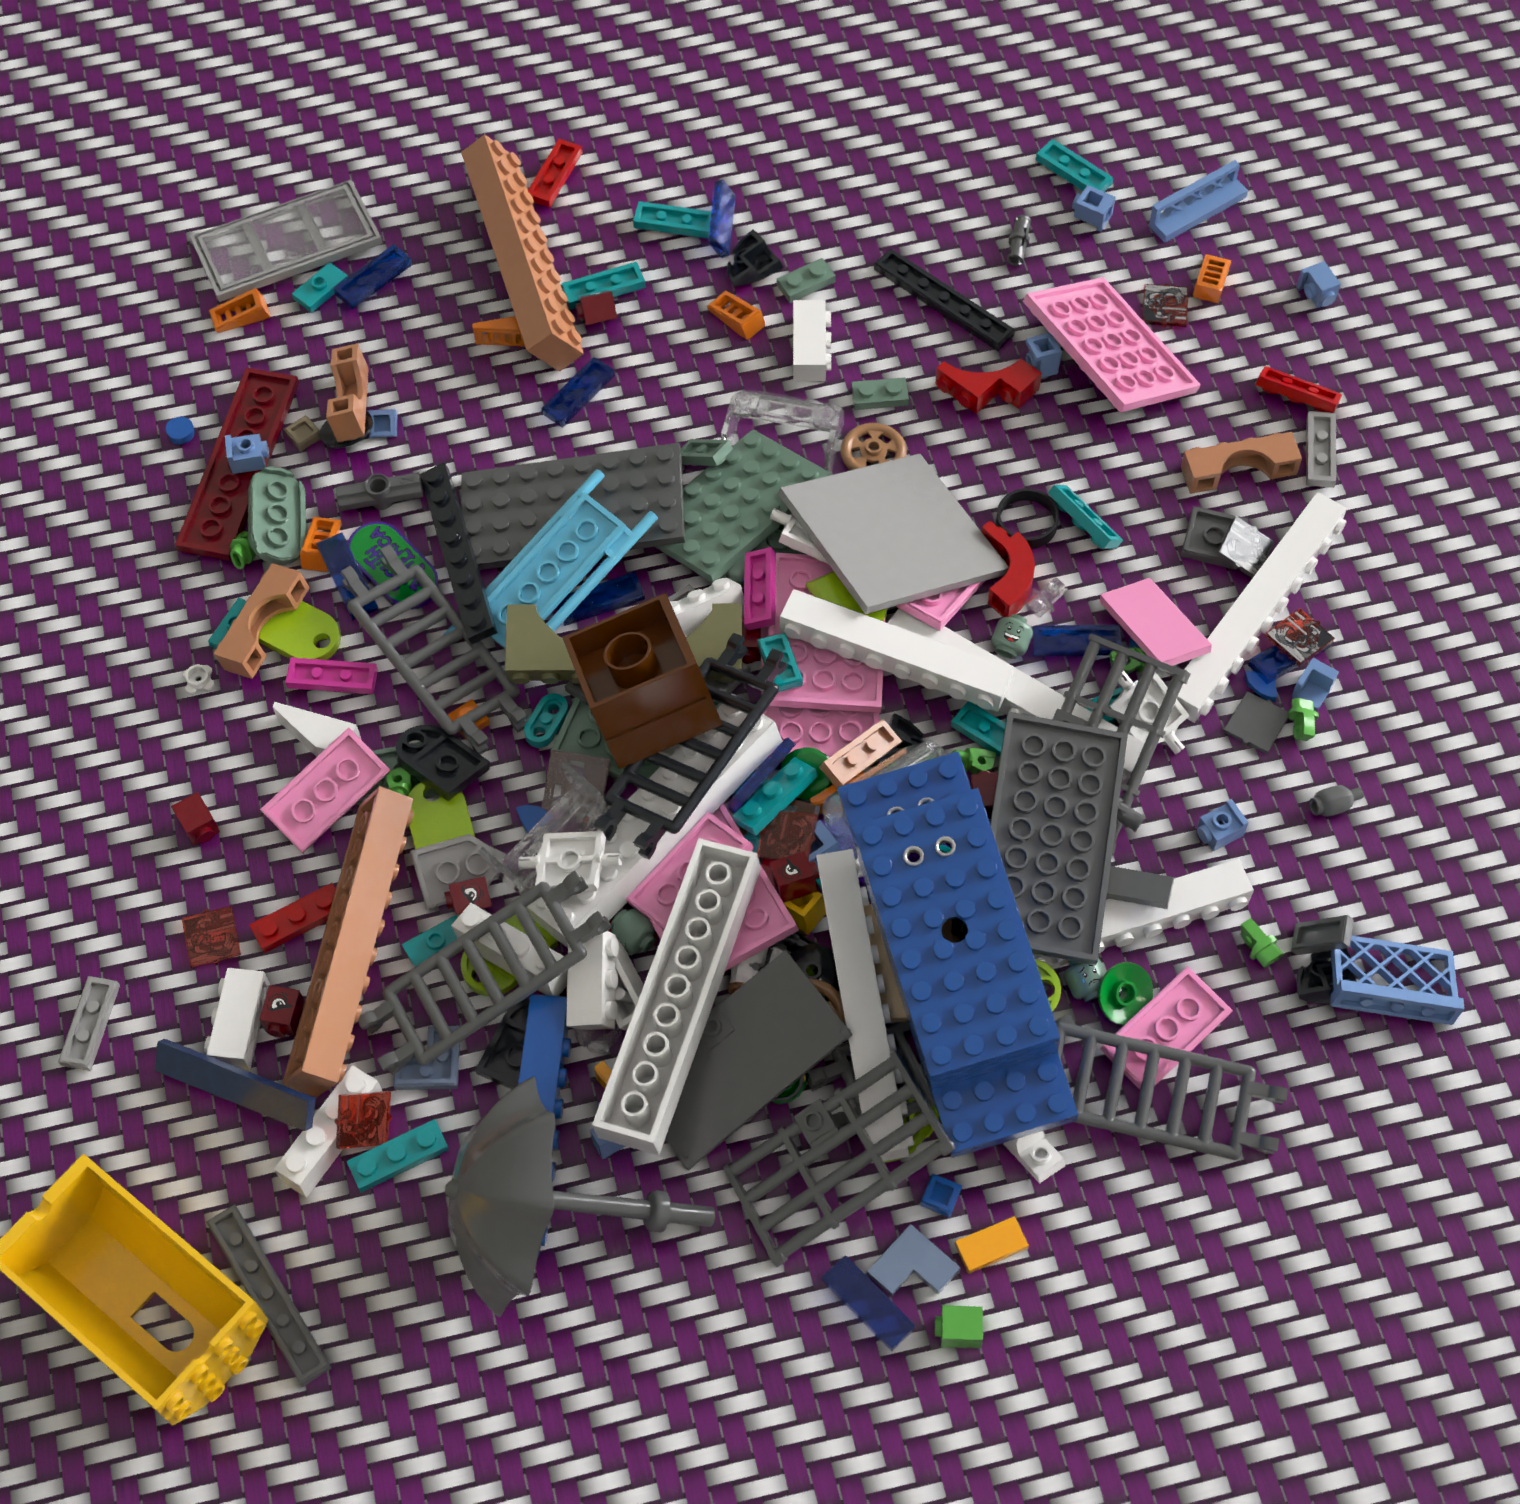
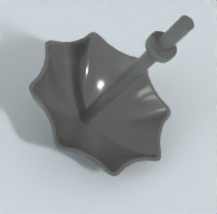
M534 1076L505 1094L471 1128L459 1149L452 1180L445 1185V1193L449 1198L448 1226L452 1241L459 1253L460 1261L476 1293L498 1317L502 1316L505 1308L514 1297L521 1294L525 1296L530 1294L539 1249L554 1209L643 1220L644 1226L648 1231L659 1233L666 1229L668 1223L712 1227L715 1220V1210L713 1207L670 1202L669 1194L666 1191H651L645 1200L553 1191L552 1148L555 1115L547 1111L543 1106Z

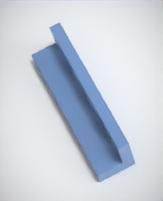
M1234 160L1152 206L1149 227L1166 243L1247 198L1248 190L1237 180L1240 164Z

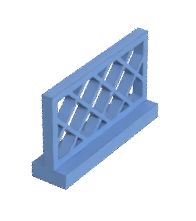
M1352 935L1350 947L1357 954L1351 959L1340 949L1331 950L1334 991L1330 995L1331 1007L1453 1025L1465 1009L1463 998H1458L1453 951ZM1371 949L1379 950L1387 959L1379 963L1368 951ZM1401 954L1409 955L1417 964L1410 968L1398 956ZM1362 958L1373 970L1365 974L1354 962ZM1431 958L1444 960L1445 970L1440 973L1428 961ZM1390 962L1403 973L1398 979L1384 968ZM1420 967L1434 978L1428 984L1415 973ZM1348 968L1359 981L1343 980L1342 971ZM1378 973L1390 985H1377L1371 977ZM1408 977L1420 990H1408L1401 982ZM1438 982L1448 991V996L1437 994L1431 987Z

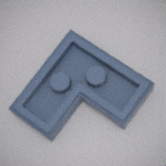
M428 1026L427 1049L441 1040L434 1026ZM449 1026L451 1032L455 1031L457 1028L460 1027ZM460 1043L427 1065H420L416 1058L407 1062L399 1072L394 1074V1089H458Z
M910 1224L867 1271V1275L891 1297L913 1273L939 1295L957 1275L960 1267Z

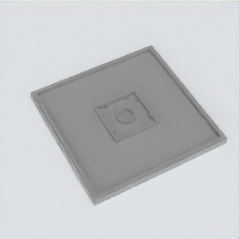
M921 454L780 488L778 494L865 614L1004 576L1009 569L1008 565Z

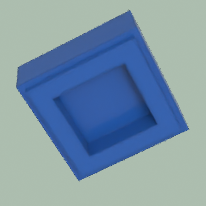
M932 1173L920 1206L950 1218L962 1185Z

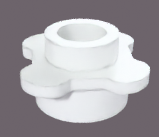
M196 664L185 670L183 676L187 681L186 691L189 694H195L197 691L204 689L207 691L213 689L215 684L211 680L212 668L208 665Z

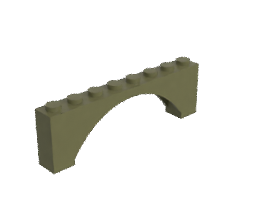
M712 603L711 613L702 624L686 637L698 667L708 657L718 660L726 649L727 642L733 633L742 636V603ZM507 605L505 673L508 681L516 684H527L530 681L556 684L559 681L571 680L573 683L580 684L563 639L539 616L537 605ZM742 658L738 659L733 666L742 670ZM712 670L704 680L705 682L707 680H718L722 683H733L736 681Z

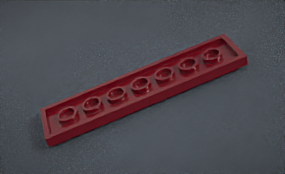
M245 368L176 540L175 547L177 551L231 561L230 544L242 532L248 517V487L252 477L261 470L232 474L227 460L225 435H231V438L260 434L261 440L267 441L269 457L265 458V465L267 467L299 385L297 376Z

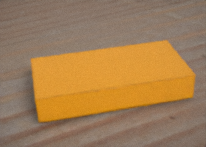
M1015 1216L955 1241V1246L968 1274L1027 1250L1029 1247Z

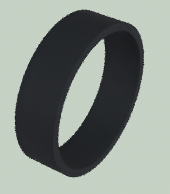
M1030 488L1017 489L1008 493L998 505L996 526L1002 527L1008 536L1012 537L1014 533L1009 531L1001 520L1000 515L1008 505L1017 501H1034L1045 506L1050 511L1054 519V525L1049 531L1040 536L1024 538L1031 549L1042 547L1050 542L1056 534L1059 521V510L1054 500L1046 493Z

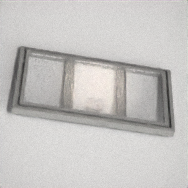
M352 180L190 236V243L195 248L219 302L239 296L254 288L258 289L383 244L382 238Z

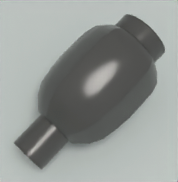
M1343 785L1332 786L1315 793L1314 798L1309 800V807L1315 816L1331 817L1349 810L1353 802L1362 799L1364 794L1360 787L1349 790Z

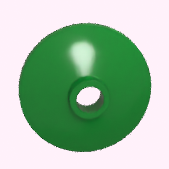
M1121 962L1112 966L1104 974L1099 985L1098 1000L1100 1008L1104 1015L1116 1024L1125 1025L1153 999L1151 978L1143 967L1135 963Z

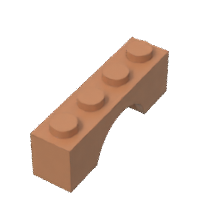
M358 343L332 349L330 366L336 384L337 398L327 401L326 418L337 442L355 440L364 437L369 368Z
M1292 432L1273 433L1270 436L1251 437L1243 441L1231 443L1222 442L1215 446L1195 447L1184 451L1181 470L1190 494L1217 489L1220 476L1228 469L1236 466L1256 468L1267 475L1269 479L1297 475L1302 457Z
M272 563L266 573L263 574L256 589L248 597L245 606L238 617L234 619L229 631L214 652V656L224 670L253 679L267 657L259 645L261 629L275 615L286 611H295L310 589L300 571Z

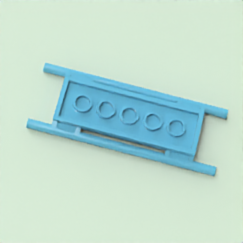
M596 469L485 589L498 632L490 637L505 650L507 605L536 604L539 616L544 621L606 554L608 557L546 623L555 632L658 519L656 514L649 511L630 530L626 524L591 498L588 494L605 477L600 470ZM453 624L443 636L456 629Z

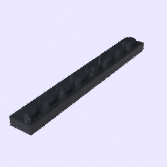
M443 462L421 473L420 477L467 640L473 645L498 632L449 468Z

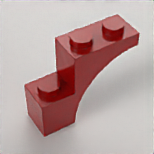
M1021 358L1004 369L984 373L964 371L943 361L936 369L935 385L942 392L948 393L958 400L963 407L969 408L977 414L997 394L1003 401L1011 403L1019 409L1040 389L1042 373Z

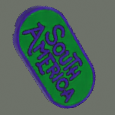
M370 522L357 528L350 536L347 545L350 560L374 587L394 576L381 563L383 556L380 553V549L389 544L407 569L413 565H419L438 587V575L433 565L393 525L385 522ZM413 578L384 594L383 597L393 606L422 590L423 587L416 578ZM432 598L425 600L411 608V610L426 606L432 601Z

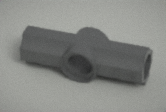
M419 472L389 478L383 474H374L368 477L366 482L343 485L336 488V497L340 511L373 506L378 510H385L391 507L394 502L420 498L424 495Z

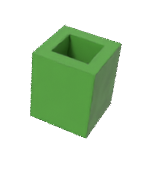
M942 1305L941 1316H935L934 1336L941 1337V1347L981 1349L983 1342V1307Z

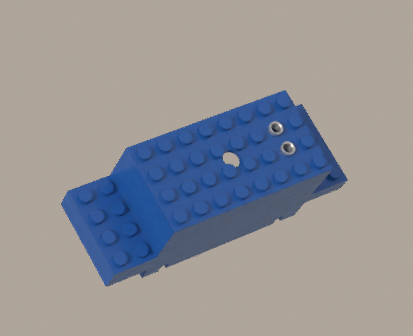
M959 751L837 787L857 851L858 862L924 1069L931 1097L934 1100L941 1126L955 1146V1150L950 1153L951 1158L1077 1121L1079 1114L1058 1054L1061 1037L979 789L971 790ZM943 843H948L952 849L947 853H943L939 847ZM915 852L920 855V859L917 862H910L907 858L908 855ZM952 918L962 920L968 928L965 939L958 943H951L949 940L944 939L941 933L943 924Z

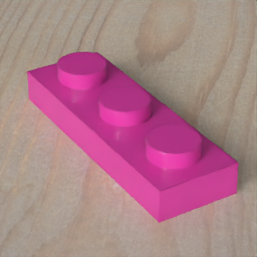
M772 547L745 553L744 626L748 631L775 625L776 553Z
M290 657L285 683L287 688L373 694L378 668L375 663Z

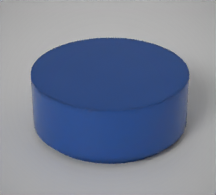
M175 417L166 425L167 436L174 444L188 443L195 435L194 426L191 420L186 417Z

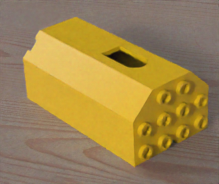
M84 1153L42 1195V1201L38 1207L31 1212H26L0 1239V1271L172 1426L205 1407L209 1401H215L225 1389L224 1384L233 1374L238 1375L247 1366L248 1358L253 1353L269 1320L250 1296ZM155 1293L193 1327V1340L188 1347L181 1351L166 1349L132 1319Z

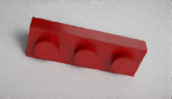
M558 139L528 189L534 203L551 207L583 153L582 146Z
M1267 366L1263 368L1256 382V386L1261 387L1267 393H1278L1286 396L1294 403H1305L1313 406L1319 412L1334 413L1342 397L1341 393Z
M333 883L249 924L264 954L327 922L336 891Z

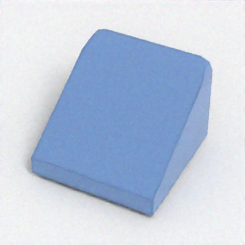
M396 409L368 410L373 419V427L369 433V438L397 437L398 416Z

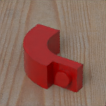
M988 521L982 526L981 532L1008 565L1009 569L1003 578L989 588L987 604L1002 617H1011L1012 614H1017L1024 607L1030 596L1035 570L1034 556L1028 542L1019 532L1009 537L1002 527H997L994 523Z

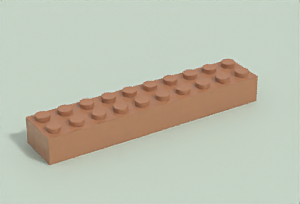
M484 134L464 149L461 154L526 350L560 372L584 355L581 346L582 338L575 329V318L568 309L566 303L568 298L559 283L561 278L554 268V258L547 248V238L539 225L541 220L532 205L534 200L527 190V180L519 167L521 162L513 152L509 153L497 140L493 141Z
M379 786L359 805L282 1085L318 1097L337 1083H340L344 1078L347 1067L346 1064H343L346 1053L351 1050L354 1042V1035L351 1034L353 1024L357 1023L362 1012V1006L359 1005L361 994L363 995L366 992L370 977L366 975L369 966L373 964L377 955V948L374 947L375 941L381 935L385 925V920L382 919L383 911L390 904L392 892L389 891L390 885L396 879L400 866L396 864L397 858L405 848L407 838L404 837L405 828L410 825L414 815V811L411 810L413 798Z

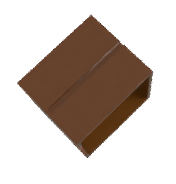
M666 593L562 637L589 708L619 769L723 725Z

